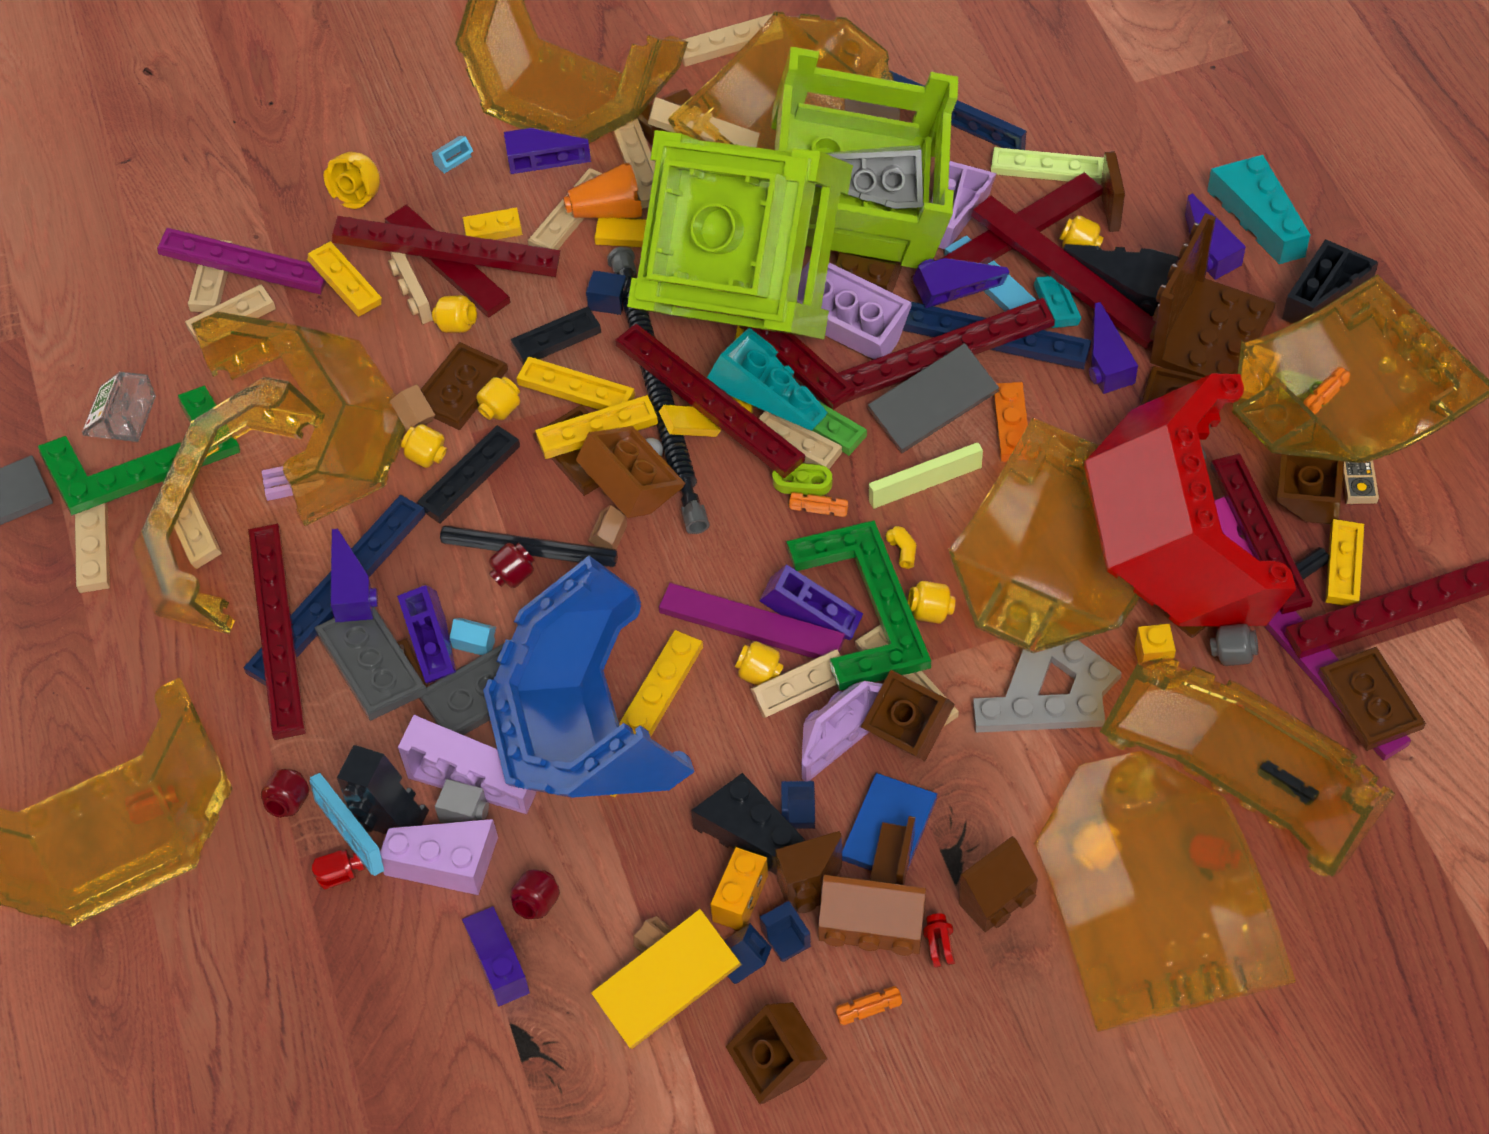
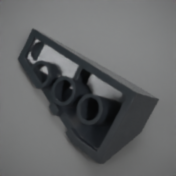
M1065 244L1064 251L1150 316L1154 315L1159 304L1156 301V296L1162 284L1167 285L1169 270L1173 263H1178V256L1153 249L1141 248L1140 252H1126L1125 247H1115L1114 251H1105L1098 246Z

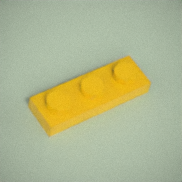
M331 241L308 253L307 260L358 317L381 305L382 297Z
M1337 519L1332 521L1325 603L1350 606L1360 601L1364 524Z

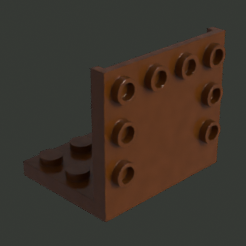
M1207 213L1204 214L1199 224L1194 223L1189 236V244L1184 243L1178 256L1179 263L1172 264L1167 276V285L1162 284L1156 296V301L1159 304L1153 315V320L1156 323L1150 334V339L1154 340L1151 364L1200 377H1205L1212 373L1239 374L1252 347L1257 346L1276 305L1275 302L1205 278L1216 216Z

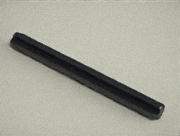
M443 526L440 533L441 542L444 544L498 551L507 543L514 545L520 543L531 556L581 562L586 557L591 556L603 566L609 567L616 566L618 560L617 550L451 526Z

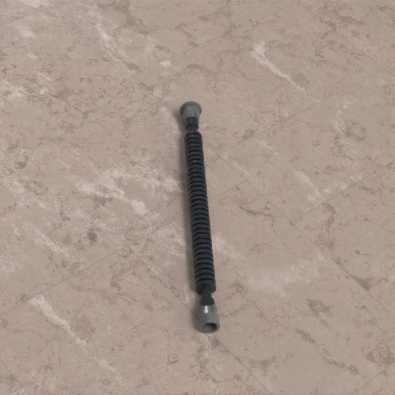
M617 247L608 254L607 262L613 269L614 274L626 276L621 300L628 326L631 328L633 325L638 324L656 338L648 311L627 307L631 279L635 278L634 274H636L635 254L628 247ZM640 365L648 397L657 415V428L667 463L685 482L684 487L680 491L683 495L681 498L683 506L681 507V513L686 531L690 534L702 533L709 528L710 524L705 507L701 505L698 494L694 493L693 487L697 484V479L684 435L669 434L659 413L663 405H675L671 389Z

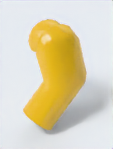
M901 526L889 529L886 533L887 542H890L892 546L898 545L901 549L900 567L905 569L913 568L916 542L907 530Z

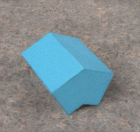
M458 136L432 152L434 165L445 174L471 158V153L474 151L466 136Z
M464 618L453 619L450 633L452 648L483 656L490 652L494 646L496 627Z

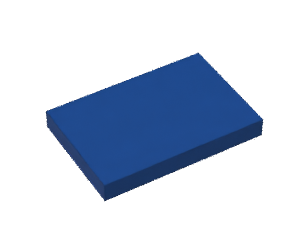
M876 773L843 848L842 861L872 871L882 822L907 827L908 817L913 816L916 817L915 836L908 865L909 869L937 801V793Z

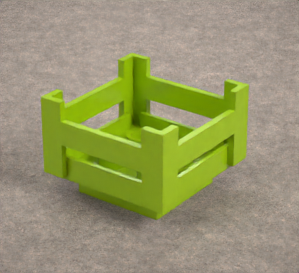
M791 47L772 110L771 129L776 130L775 150L792 152V148L830 153L920 145L922 152L923 206L894 209L883 204L840 193L831 250L901 262V266L918 268V265L923 261L934 259L953 214L954 190H949L948 185L951 116L958 99V76L930 72L925 87L818 68L816 64L819 58V51ZM811 92L916 112L912 122H905L804 103L807 93ZM935 156L933 203H929L931 157L934 158ZM816 186L806 246L808 247L813 246L822 188Z
M655 130L650 160L656 163L638 277L631 279L627 307L664 315L824 340L829 311L821 309L833 233L840 193L848 194L853 165L821 151L792 148V152L701 141L681 133ZM818 184L822 186L804 301L803 304L797 303L815 185Z

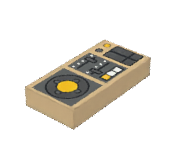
M1340 448L1339 453L1345 454L1343 486L1346 504L1377 503L1379 495L1371 448Z

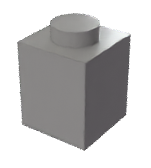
M446 779L436 802L435 810L439 822L442 823L485 820L489 811V802L486 801L483 788Z

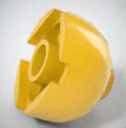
M346 152L336 156L329 161L328 168L324 170L323 174L325 186L329 194L334 199L338 197L341 201L345 202L341 205L346 208L357 209L363 207L378 192L380 184L379 171L375 163L362 153Z

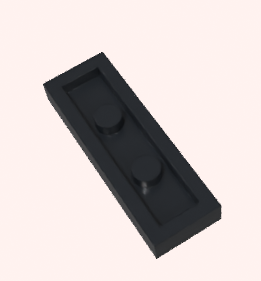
M587 306L510 340L512 348L524 365L528 357L541 359L601 333V326Z

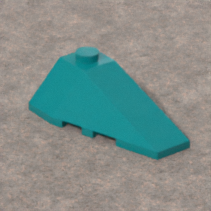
M748 328L720 354L707 378L730 396L812 431L826 417L828 412L807 387L800 386L792 377L794 371L789 365L784 367L778 360L776 349L760 335Z

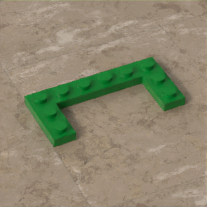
M204 385L178 395L179 404L195 430L196 437L96 474L86 475L66 436L38 445L39 453L71 516L240 453L237 440L206 386Z
M875 520L786 541L787 551L796 571L855 558L888 642V645L831 658L830 667L839 691L862 681L878 682L885 680L890 670L900 675H906L931 669V658Z

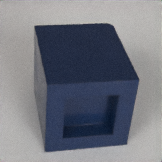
M593 270L586 290L590 310L621 315L623 310L621 295L626 283V276Z
M781 781L782 815L795 829H815L814 781Z
M790 901L760 917L761 932L781 962H785L811 947L810 932Z
M751 923L724 940L742 964L727 977L734 984H737L766 964L772 947Z

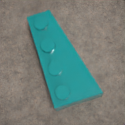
M1264 155L1211 168L1207 192L1213 198L1217 197L1222 202V207L1228 213L1232 212L1240 220V225L1257 237L1256 241L1278 264L1306 257L1311 234Z

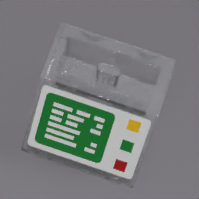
M118 372L103 383L98 389L82 429V435L139 442L156 398L148 375Z

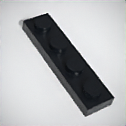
M495 426L417 501V504L424 507L425 514L441 524L520 447L519 439L500 426Z

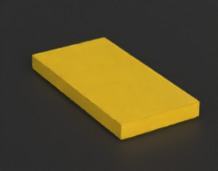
M699 909L592 991L591 994L629 1048L633 1049L742 964L703 911Z

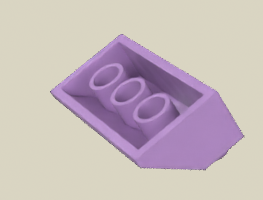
M810 260L801 271L797 303L803 304ZM829 263L821 309L829 311L825 336L872 359L890 354L899 341L912 306L911 302Z

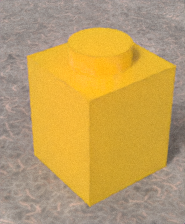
M1170 624L1138 627L1135 651L1140 674L1172 671L1176 650Z

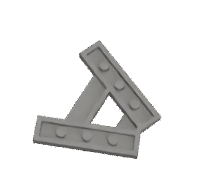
M1022 601L1003 620L1002 626L1025 643L1006 697L973 699L976 733L1104 727L1105 714L1102 697L1121 679L1122 672L1028 603ZM1051 663L1074 679L1070 694L1039 695Z

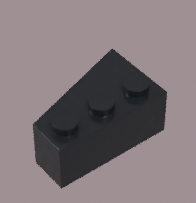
M1325 239L1288 294L1282 319L1310 330L1373 284L1378 261Z
M353 745L337 776V780L348 809L366 832L374 830L387 834L389 828L421 826L429 812L425 805H417L413 800L416 793L412 788L405 790L401 785L402 776L383 753Z
M743 773L691 810L693 829L700 833L705 832L711 835L727 848L729 846L734 849L738 847L767 857L768 871L776 875L775 850L806 841Z

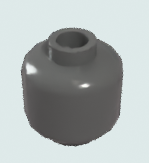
M1244 623L1220 626L1217 629L1216 637L1210 638L1212 656H1218L1223 666L1249 664L1253 661L1254 655L1259 654L1256 630H1251Z

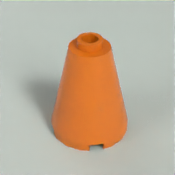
M623 163L567 190L568 196L563 197L566 213H572L573 218L642 217L641 201L638 200L637 194L638 186L630 163Z

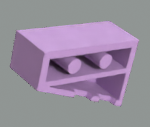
M952 161L949 162L948 189L954 190L953 214L938 248L945 249L958 237L971 220L973 209L990 195L996 173Z
M489 819L389 828L380 851L384 875L479 895L498 839L494 821Z

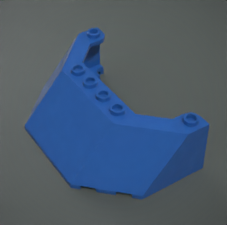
M591 556L586 557L518 611L514 620L518 624L511 640L506 639L496 661L500 666L494 680L488 679L483 690L505 783L512 787L570 798L669 791L695 772L690 757L682 751L670 752L651 739L649 731L642 726H638L635 729L636 734H634L633 729L625 723L619 725L604 674V667L620 630L635 620L640 613L641 601L638 591Z

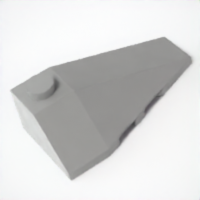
M920 145L826 153L853 165L847 195L883 204L894 209L923 206L922 152Z

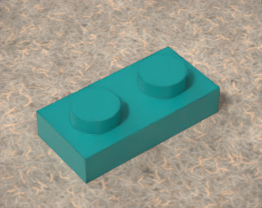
M1051 276L1036 277L1033 286L1039 299L1044 298L1055 320L1052 328L1078 326L1081 315L1070 291Z

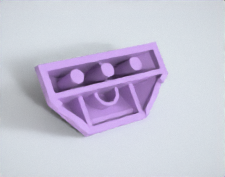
M868 681L853 684L843 692L835 693L828 704L821 710H815L808 715L803 727L801 765L802 779L804 781H810L869 733V731L861 728V725L883 684Z

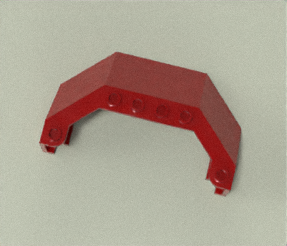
M1212 373L1132 409L1084 462L1107 572L1116 579L1120 576L1134 587V593L1151 606L1154 604L1159 606L1170 615L1168 619L1177 626H1224L1242 623L1248 626H1267L1296 590L1293 574L1285 564L1279 561H1259L1222 532L1200 440H1206L1209 436V425L1211 427L1218 426L1221 421L1219 412L1225 403L1237 402L1242 397L1244 385L1241 374Z

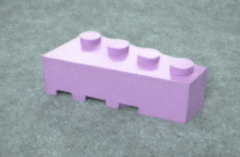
M413 715L398 746L409 779L438 788H443L446 779L483 788L487 802L523 814H527L537 791L512 787L505 783L497 749L419 716Z

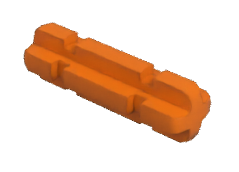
M1343 367L1336 368L1331 373L1332 376L1327 377L1313 391L1314 394H1310L1304 400V410L1312 415L1316 414L1322 408L1321 405L1328 403L1340 391L1339 387H1344L1349 382L1350 372Z
M792 492L789 499V508L802 511V508H805L806 512L830 515V512H833L834 516L846 517L849 503L846 499L836 498V501H833L832 497L808 494L805 497L804 493Z
M896 986L883 989L884 993L882 994L878 991L855 999L851 1005L848 1002L838 1005L835 1008V1013L839 1023L847 1025L854 1022V1018L861 1020L885 1011V1007L892 1009L902 1004V996Z

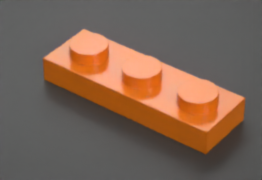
M1023 382L996 383L999 386V392L994 394L993 398L1001 462L1031 460Z

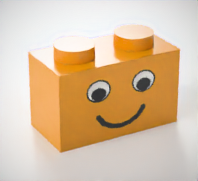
M738 847L735 848L710 904L713 922L738 931L748 924L768 877L767 857Z

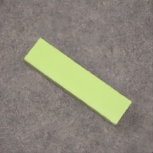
M994 147L991 172L996 173V175L1068 182L1085 172L1101 185L1104 158Z
M974 443L871 482L869 484V503L875 509L982 468L983 449L979 443Z

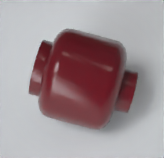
M507 543L489 559V564L493 569L489 575L500 587L506 583L509 587L516 588L533 573L534 567L532 563L535 560L520 543L516 545Z
M276 770L261 791L264 808L275 817L294 816L307 799L309 786L303 775L296 770Z
M537 869L528 870L522 874L512 888L510 898L513 909L519 916L525 919H541L549 913L558 900L560 890L551 873Z

